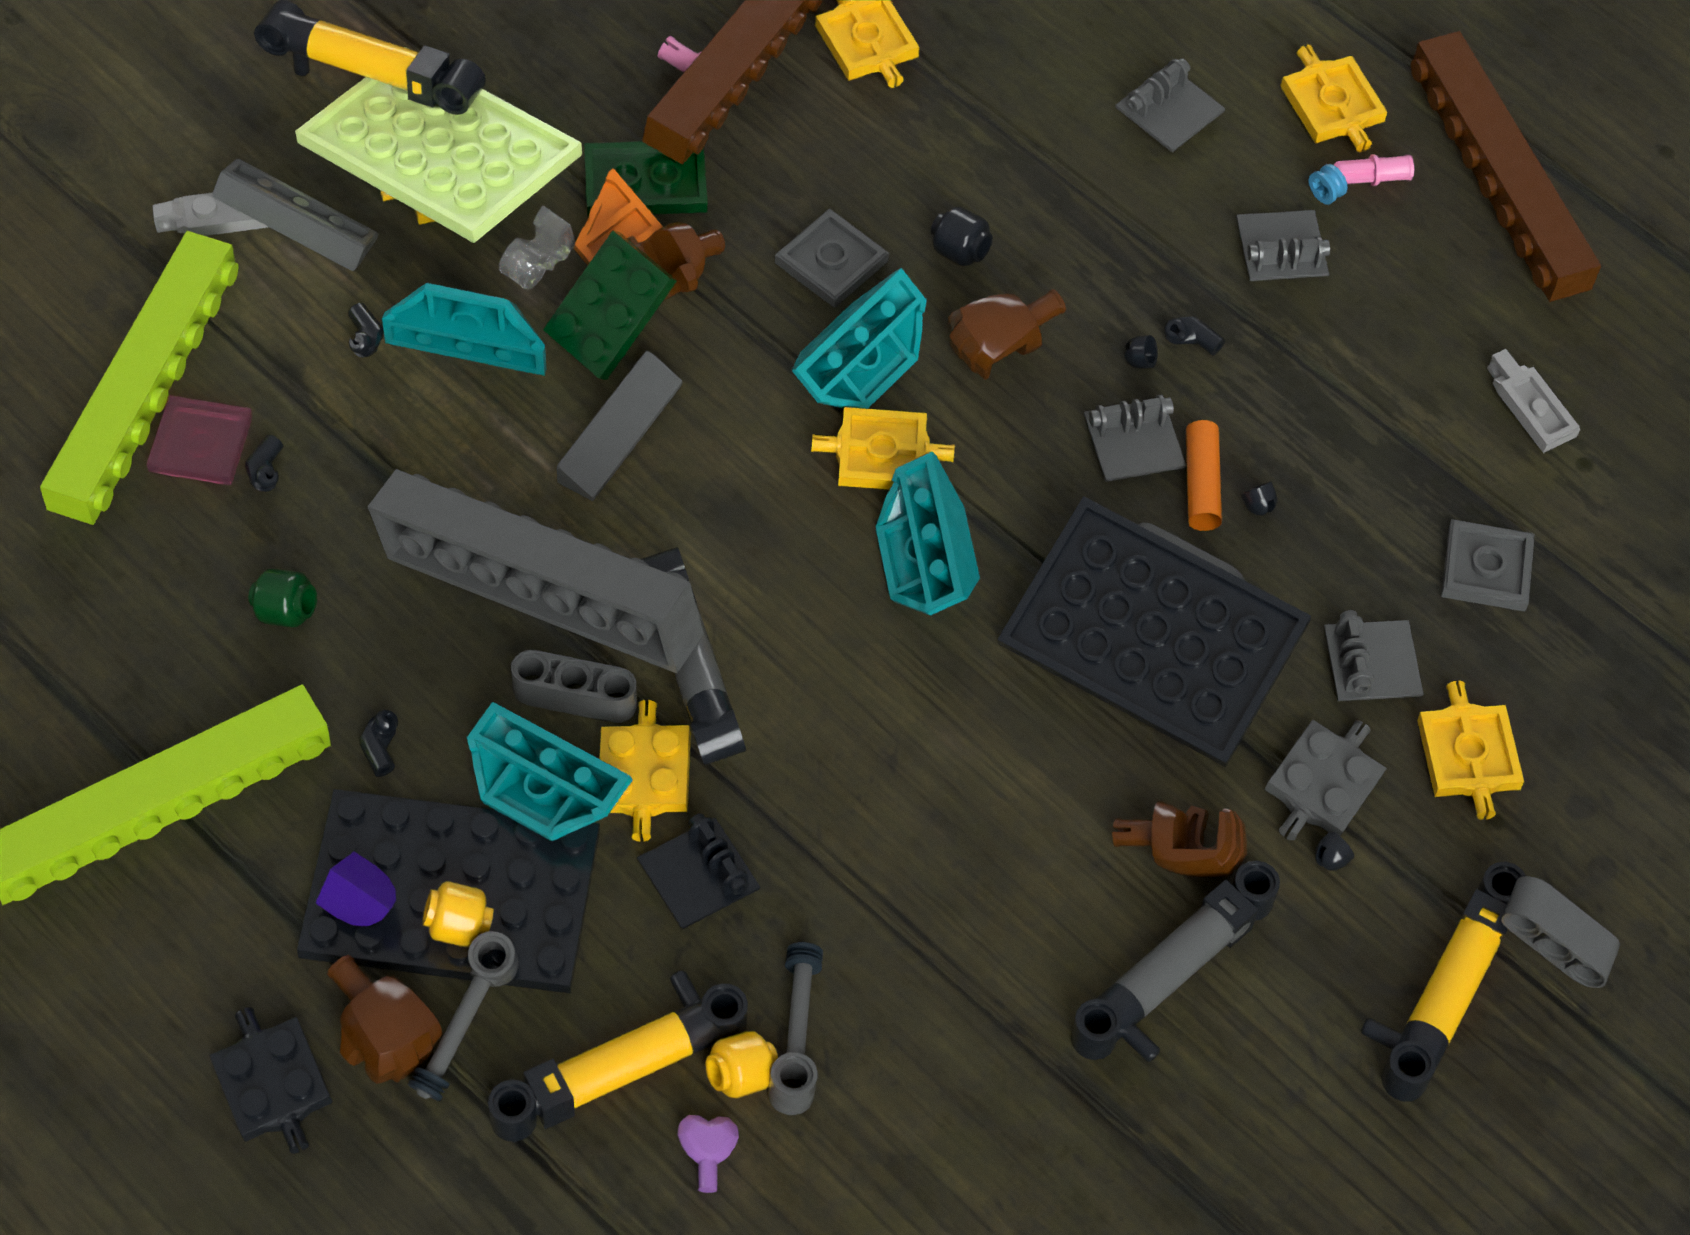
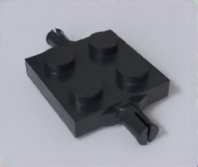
M252 1007L244 1008L250 1023L249 1025L242 1011L239 1010L235 1014V1019L244 1038H241L236 1044L209 1056L240 1134L246 1142L266 1132L282 1131L290 1153L300 1152L294 1135H296L298 1143L304 1151L308 1148L309 1142L306 1140L299 1122H302L311 1112L333 1103L300 1022L297 1017H294L272 1028L261 1030Z

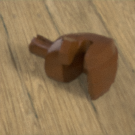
M674 222L657 230L649 240L638 243L634 236L627 238L677 280L663 301L680 292H691L697 289L698 279L704 271L705 258L722 254L725 250V240L719 230L712 229L709 232L697 235L689 224Z
M1051 289L1047 294L1027 306L1015 294H997L982 298L950 314L948 317L950 346L956 355L964 360L973 373L980 375L986 380L990 376L992 365L1012 352L1017 351L1019 354L1026 355L1039 349L1042 346V335L1039 326L1059 314L1065 313L1066 305L1055 289Z
M1158 801L1155 805L1152 820L1115 818L1113 828H1118V832L1112 831L1115 847L1152 846L1155 863L1165 870L1180 875L1196 877L1231 876L1247 855L1246 826L1239 815L1232 809L1223 808L1219 812L1217 841L1210 848L1204 847V832L1209 812L1196 806H1191L1185 814L1171 804Z
M351 955L343 956L328 969L327 975L329 978L333 979L351 1001L340 1016V1054L349 1064L356 1066L365 1061L367 1075L374 1083L379 1084L388 1080L395 1082L403 1080L413 1073L418 1065L429 1058L432 1049L437 1045L442 1036V1029L438 1019L408 986L394 976H385L372 983L354 962Z

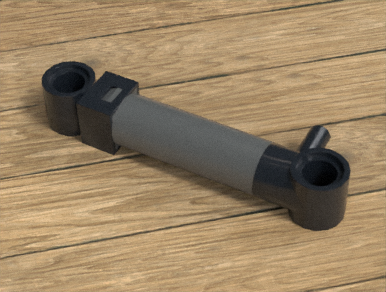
M678 547L641 559L650 567L666 573H678L689 581ZM695 599L704 635L677 674L674 673L703 763L707 765L746 752L747 750Z
M1250 861L1243 864L1236 872L1233 885L1225 879L1203 899L1201 908L1098 998L1083 1003L1077 1010L1071 1034L1072 1046L1076 1052L1087 1059H1103L1111 1054L1116 1042L1123 1038L1147 1062L1153 1061L1160 1053V1048L1136 1025L1226 945L1232 948L1252 930L1256 920H1261L1268 916L1273 908L1280 886V879L1276 870L1266 862ZM1246 887H1255L1261 890L1263 894H1252L1247 891ZM1092 1024L1099 1025L1104 1028L1106 1033L1093 1034L1087 1030L1086 1026Z

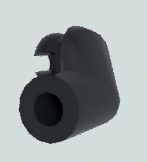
M357 303L348 311V317L359 329L358 332H355V339H349V347L358 357L366 358L376 353L384 330L364 303Z
M381 710L369 720L359 741L360 747L377 777L388 775L395 768L387 748L395 735L399 721L397 716L389 710Z

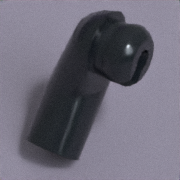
M1197 317L1173 318L1167 321L1164 326L1165 337L1169 342L1178 345L1198 344L1213 356L1225 344L1223 337Z
M270 434L265 436L245 462L250 484L255 489L264 492L274 489L279 480L278 471L275 472L272 462L283 449L282 442Z

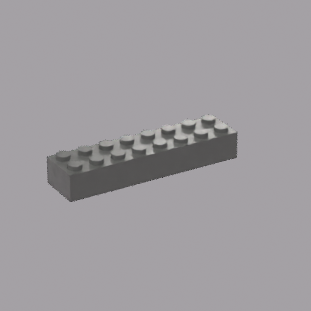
M398 469L393 472L368 505L369 512L389 560L676 674L704 635L691 584L678 573L663 572L650 567L641 559H629L612 552L602 544H590L575 538L568 531L562 529L556 531L539 524L529 516H517L502 510L495 503L478 501L466 496L456 488L447 489L431 483L422 475H411Z

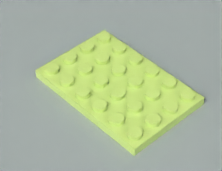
M367 77L295 131L297 143L473 243L582 155L581 142L483 89L464 114L454 115L444 111L437 103L432 108L408 100L407 90Z

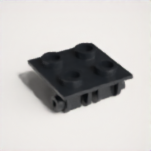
M703 813L697 814L689 820L688 824L691 828L688 832L637 857L640 865L682 930L760 890L756 879L717 819L706 818Z

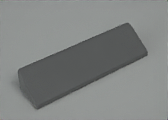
M236 159L220 172L213 191V197L351 271H354L361 264L379 235L376 231L240 159Z
M645 351L558 463L557 483L594 501L682 386L683 381L654 354Z

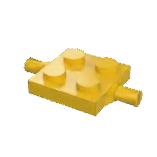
M837 0L839 3L837 8L816 16L815 26L848 81L873 72H881L890 88H894V85L897 87L903 82V76L895 65L918 57L919 46L890 0Z
M1308 44L1306 48L1302 46L1297 51V56L1300 57L1305 68L1300 72L1283 77L1281 83L1283 92L1315 144L1346 135L1349 136L1358 152L1366 151L1371 147L1372 142L1363 128L1385 122L1387 110L1352 56L1336 61H1321L1311 45Z
M844 407L843 425L838 432V437L813 434L811 452L836 453L840 466L838 486L890 490L894 483L892 478L896 468L930 452L936 454L939 461L953 462L955 445L930 443L926 432L927 413Z
M1453 681L1446 686L1451 706L1443 710L1420 712L1417 719L1434 796H1472L1477 818L1483 820L1486 817L1487 820L1496 815L1491 794L1500 791L1521 790L1524 778L1506 705L1484 707L1470 704L1465 690V683L1458 681L1456 685V681Z
M642 700L638 703V724L632 726L601 727L599 759L630 775L633 779L610 813H623L632 816V839L641 842V826L643 841L651 839L652 816L665 812H688L689 725L661 726L656 724L657 703L652 700H648V715L646 701Z

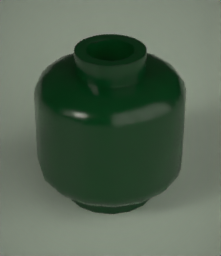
M267 569L251 585L248 599L253 607L256 618L260 622L284 627H298L314 613L317 604V592L315 587L311 585L308 577L301 572Z

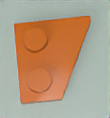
M613 168L608 172L605 183L592 206L586 224L577 238L574 250L589 265L612 230L620 232L626 238L634 236L639 243L649 240L653 233L663 228V226Z

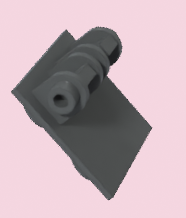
M1183 58L1179 60L1172 59L1168 65L1154 73L1152 77L1145 80L1137 89L1132 90L1128 96L1115 106V108L1171 152H1174L1225 111L1222 105L1187 79L1190 65Z
M1315 210L1242 214L1236 216L1250 281L1329 276L1325 256L1330 254L1329 240L1321 239Z
M1157 395L1156 398L1143 400V402H1140L1139 399H1133L1131 404H1128L1127 401H1121L1120 405L1107 407L1097 405L1096 410L1084 412L1105 482L1186 468L1169 416L1174 411L1173 402L1170 397L1164 398L1163 395Z
M1348 610L1340 614V620L1337 624L1324 625L1338 701L1421 697L1424 695L1409 620L1363 623V619L1357 615L1356 611Z

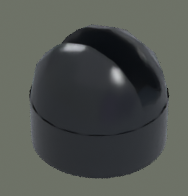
M1152 335L1137 336L1126 343L1124 357L1128 364L1140 369L1153 368L1156 365L1158 348Z
M1272 481L1241 494L1245 506L1255 515L1264 516L1267 512H1272L1276 508L1278 498Z
M1333 831L1326 834L1315 847L1316 862L1329 871H1337L1355 858L1350 846Z

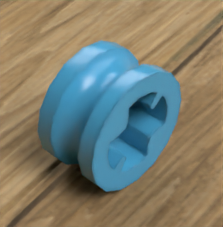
M1332 164L1324 165L1320 171H1315L1309 176V186L1312 193L1324 204H1331L1336 200V197H1341L1347 193L1348 186L1345 176Z

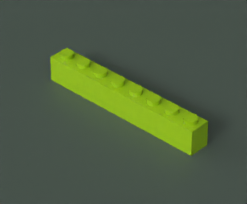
M188 230L186 231L40 486L48 511L94 525L101 511L105 512L109 508L113 498V489L118 480L125 478L132 463V455L137 446L143 445L146 442L150 432L151 421L156 412L160 413L165 408L170 387L174 380L178 381L182 377L189 353L192 348L196 349L200 345L208 319L216 316L221 305L222 294L227 286L234 284L237 278L239 266L235 262L232 244Z
M304 685L297 686L1 828L0 901L2 905L11 901L24 900L30 897L36 889L54 880L67 879L74 875L79 868L93 861L108 859L114 856L120 848L139 839H149L171 823L180 819H190L210 804L221 799H231L240 794L249 785L262 779H272L278 776L284 768L301 760H310L320 755L325 748L331 746L328 727Z

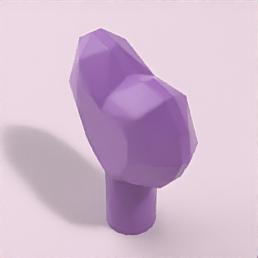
M688 1115L679 1123L678 1138L687 1155L699 1164L698 1191L705 1193L716 1192L717 1164L725 1160L734 1149L739 1138L737 1125L729 1117H716L707 1121L699 1115Z

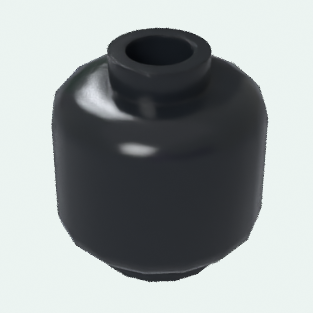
M953 207L945 214H939L931 226L934 250L941 256L961 266H968L974 262L982 261L991 248L993 235L990 233L989 223L983 217L963 207Z

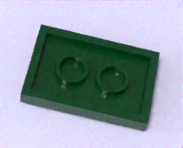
M644 142L584 143L587 216H589L592 206L601 192L608 172L613 168L652 214L707 213L708 202L704 148L699 154L693 152L682 165Z
M612 230L543 331L596 377L607 380L677 280L624 235Z

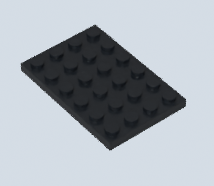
M1083 496L997 640L1000 646L1226 767L1309 625L1311 615Z
M334 789L297 947L298 958L335 963L343 956L351 955L358 966L472 981L473 976L470 974L472 968L468 960L469 947L436 941L430 936L429 927L422 925L423 913L430 890H438L444 882H453L479 888L484 892L486 907L493 908L494 910L489 932L502 933L512 942L518 956L519 966L514 978L505 985L571 994L600 835V823H591L554 841H550L497 810ZM353 851L384 872L396 889V902L383 920L370 926L351 925L336 918L315 904L330 869ZM490 950L483 956L481 965L487 969H496L504 963L506 954L501 950Z

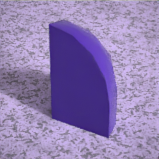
M353 851L330 869L315 904L346 923L354 926H370L383 920L396 902V889L384 872Z

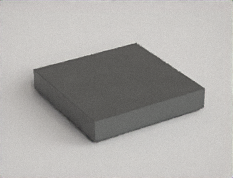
M830 208L775 254V264L833 308L837 307L884 266L889 259V252Z
M1451 519L1448 527L1441 597L1525 612L1529 604L1535 534Z

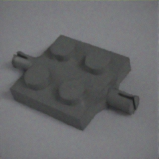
M1315 720L1311 721L1264 789L1281 800L1291 812L1279 828V832L1283 837L1294 824L1286 839L1295 840L1306 822L1320 826L1327 832L1333 831L1339 836L1342 835L1387 769L1363 753L1359 748L1363 740L1370 733V727L1367 724L1356 736L1363 722L1360 720L1354 721L1352 727L1343 738L1334 734Z

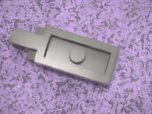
M213 193L183 196V198L179 197L173 201L153 205V216L157 233L177 230L178 233H186L188 230L208 236L268 228V226L217 200L213 197Z
M1507 349L1492 355L1487 369L1494 378L1493 385L1497 390L1496 392L1543 453L1577 437L1580 431L1579 425L1534 367L1528 369L1525 365L1519 366Z

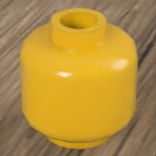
M444 882L438 890H430L423 913L422 925L429 927V934L436 941L470 947L472 941L479 934L489 932L494 910L493 908L486 907V896L481 889L453 882Z
M745 1031L720 1039L713 1045L711 1053L706 1059L707 1076L714 1089L722 1091L730 1098H740L769 1087L771 1068L778 1058V1054L773 1044L766 1042L758 1033Z

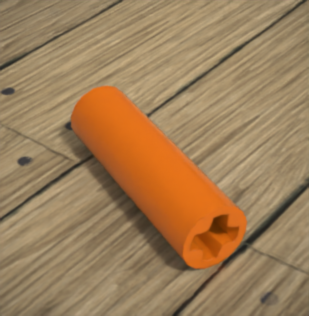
M1199 420L1190 423L1186 427L1188 523L1193 529L1209 531L1218 528L1222 523L1219 427L1212 421Z

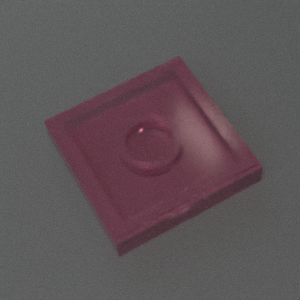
M169 395L147 461L148 471L231 485L253 418L251 408Z

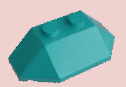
M902 268L896 270L849 305L799 353L792 372L817 403L840 408L868 409L918 360L926 298Z
M425 283L384 312L382 322L385 343L545 376L547 370L545 345L517 305L508 299Z
M933 452L927 453L895 469L892 478L894 483L885 498L876 524L890 599L930 616L968 599L980 579L964 505L936 454Z
M494 702L491 703L467 736L481 801L550 841H554L607 817L633 781L630 775Z

